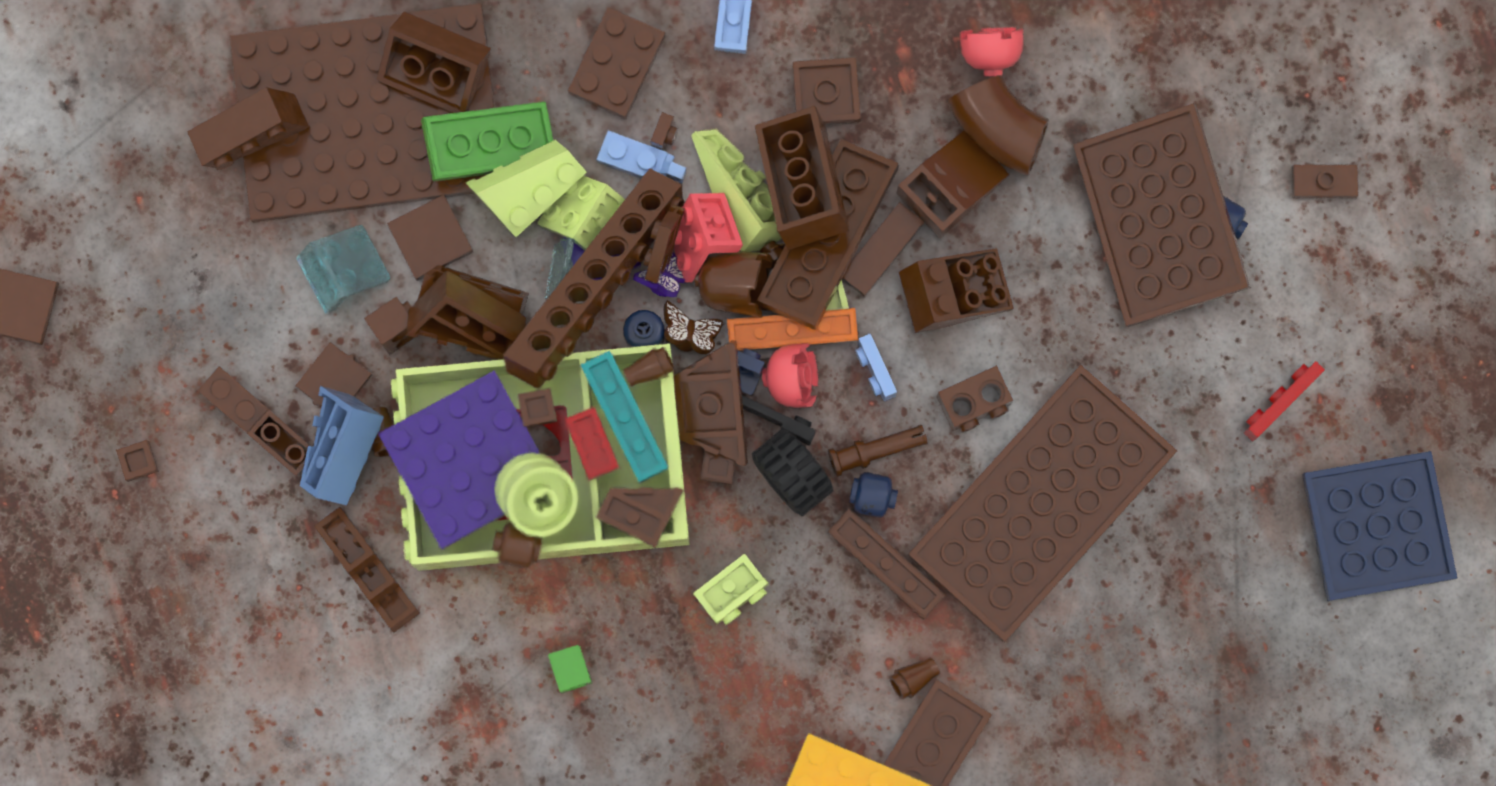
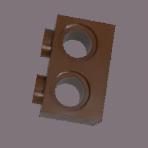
M397 296L364 318L389 355L415 338L407 336L408 310L411 308V305L408 301L401 304Z
M997 365L938 392L936 396L952 431L960 428L962 433L979 426L978 420L990 415L991 419H995L1009 412L1007 406L1013 402V398ZM987 387L996 389L999 393V400L987 402L982 396V390ZM960 400L965 401L970 407V413L965 416L957 415L953 410V403Z

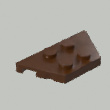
M734 340L677 372L673 379L679 440L693 446L699 445L707 452L723 455L736 461V464L740 466H746L748 457L737 340Z

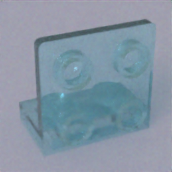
M363 225L312 241L296 258L325 314L336 310L347 297L387 283L390 280V275Z

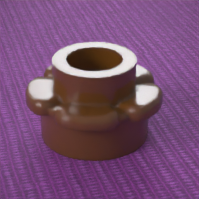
M772 241L763 246L759 252L771 255L775 266L785 244H777L775 241Z

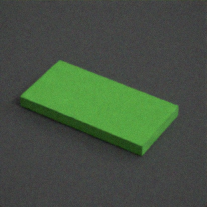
M546 101L427 116L421 119L433 182L490 174L493 172V169L501 165L505 167L520 160V156L554 141Z

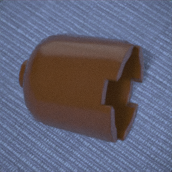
M739 251L738 253H712L708 255L694 280L695 286L699 287L703 303L713 310L761 318L763 316L761 310L768 311V309L757 305V299L769 277L768 268H774L772 256L768 253Z

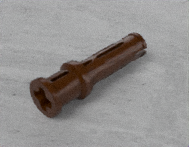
M920 424L917 427L867 443L857 440L854 441V445L840 450L828 449L829 459L836 477L842 476V472L856 467L867 468L870 465V461L928 444L926 434L922 435L924 428Z

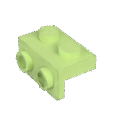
M743 554L693 594L717 625L722 621L727 625L741 614L738 608L748 601L753 605L767 594L764 588L769 583L762 577L749 558Z

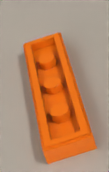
M855 308L825 311L816 330L782 315L727 319L729 342L737 340L738 351H743L744 348L749 350L781 348L782 346L802 343L815 345L858 341Z

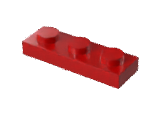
M1317 361L1309 368L1303 364L1291 376L1295 382L1287 390L1281 386L1268 399L1272 405L1265 412L1259 408L1246 421L1250 427L1244 434L1252 442L1256 440L1325 369Z

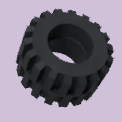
M785 429L778 431L752 453L753 462L780 498L795 513L801 516L807 514L833 492L832 482L823 468L806 447L791 432Z

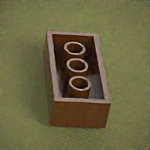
M812 106L755 125L777 230L788 250L850 231L826 127L817 108Z

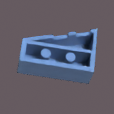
M320 386L318 396L323 397L320 416H314L312 426L317 427L314 445L307 448L300 487L316 498L347 506L351 494L355 490L361 470L368 459L374 439L380 431L384 416L352 395Z

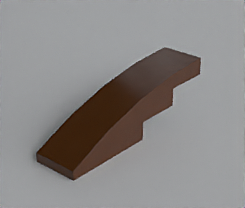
M338 507L314 525L347 573L353 578L393 633L420 614L341 507Z

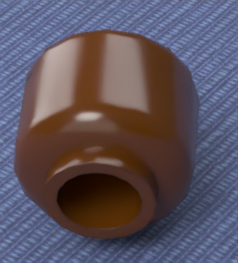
M508 522L502 532H495L492 550L498 551V560L501 564L527 569L531 566L532 562H538L543 537L527 535L517 529L512 522Z

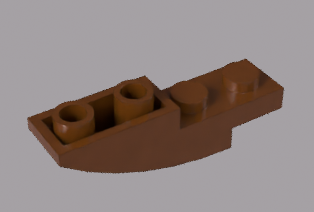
M219 366L198 391L290 472L297 476L304 468L307 448L310 445Z

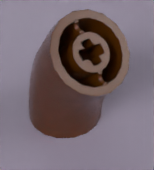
M999 75L974 84L947 99L946 103L957 122L983 151L1006 167L1029 176L1041 148L1049 119L1038 115L1022 104L1012 94L1002 76Z

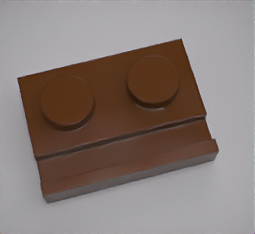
M672 205L663 220H657L653 227L651 239L655 240L654 247L648 249L643 264L648 267L645 279L658 283L666 270L667 264L669 265L684 212V209Z

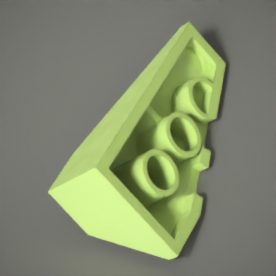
M717 129L694 132L691 137L712 193H725L743 243L740 251H760L769 242H777L782 239L777 230L768 185L764 182L766 176L760 170L755 172L743 162L744 155Z

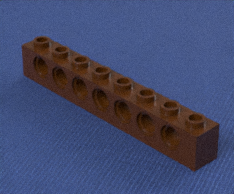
M649 168L503 356L507 373L538 390L546 380L550 381L555 376L559 363L565 356L568 357L572 354L577 340L583 332L587 333L592 328L596 315L601 309H606L609 306L613 293L620 285L623 286L628 281L631 270L637 262H642L645 259L649 247L654 242V239H651V233L656 221H662L672 205L683 207L685 201L683 199L682 184ZM578 301H585L583 303L576 304V302ZM543 348L547 349L546 351H538Z

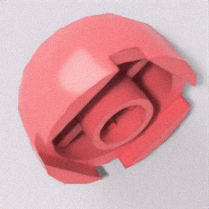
M1014 27L982 28L976 34H973V29L960 32V46L966 63L972 68L984 70V76L1003 75V69L1012 67L1019 60L1023 52L1024 36L1022 28L1018 30Z
M808 343L791 344L777 349L768 360L767 368H764L762 371L764 387H768L770 395L783 406L793 408L811 407L816 400L817 395L811 396V384L814 387L818 386V369L814 352L806 350L810 346Z

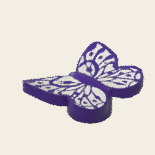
M672 253L669 265L667 264L666 270L658 283L645 279L647 270L637 272L633 276L634 281L649 287L653 293L662 297H676L680 290L679 283H686L682 272L677 267V257L674 253Z

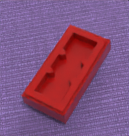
M595 407L564 419L589 481L620 469Z

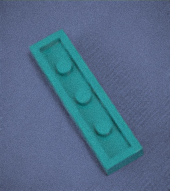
M610 350L581 364L580 366L638 482L641 483L668 470L669 467Z

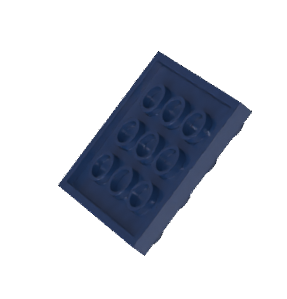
M1431 451L1302 474L1327 601L1457 579Z

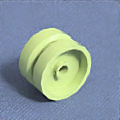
M527 453L519 455L505 464L497 476L495 485L497 504L515 527L527 535L542 537L554 534L565 527L575 514L578 503L576 485L556 461L544 454Z

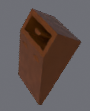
M962 131L898 185L897 194L941 239L1010 174L997 160L983 151L965 131Z
M997 248L921 260L899 271L915 333L941 329L1014 309Z

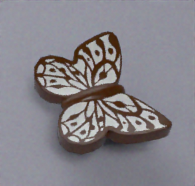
M666 301L664 304V320L668 325L664 330L666 340L682 351L694 350L702 355L712 352L715 347L713 339L716 338L721 330L723 320L701 319L694 321L689 319L670 301Z

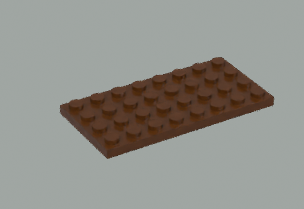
M1080 365L910 551L908 556L1005 643L1173 457L1177 450L1088 370Z

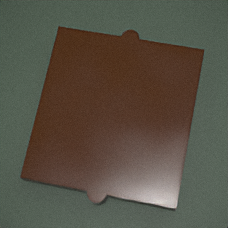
M330 342L295 386L309 396L315 406H322L323 397L318 396L320 386L355 397L372 374L354 361L355 357L353 355L348 356Z

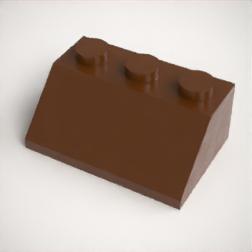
M404 11L389 29L377 81L452 113L466 112L485 73L491 48Z

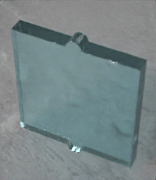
M562 238L561 242L554 245L545 299H548L569 272L574 239Z

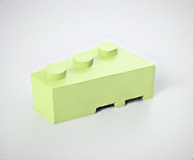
M554 140L520 156V160L505 167L501 165L493 169L492 173L477 180L474 178L466 182V184L498 220L517 237L587 172L565 147Z

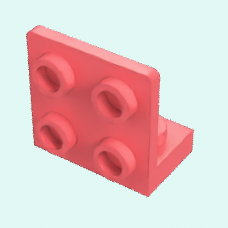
M725 193L690 194L683 207H681L684 209L674 251L677 257V267L682 272L686 283L693 282L709 253H738L743 246Z

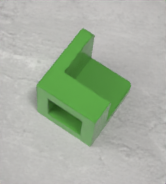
M579 645L548 654L560 693L592 684L591 676L587 670Z

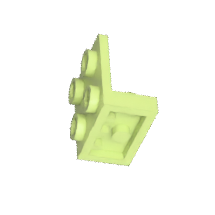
M582 176L542 213L537 224L544 229L571 239L583 250H586L625 199L607 184Z

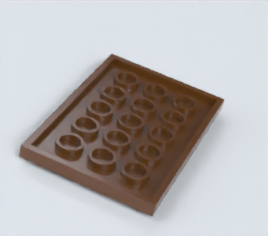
M1192 103L1073 144L1127 327L1251 288L1196 104Z

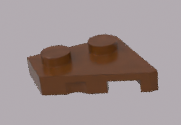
M673 487V489L610 488L596 519L656 548L684 489L680 487Z

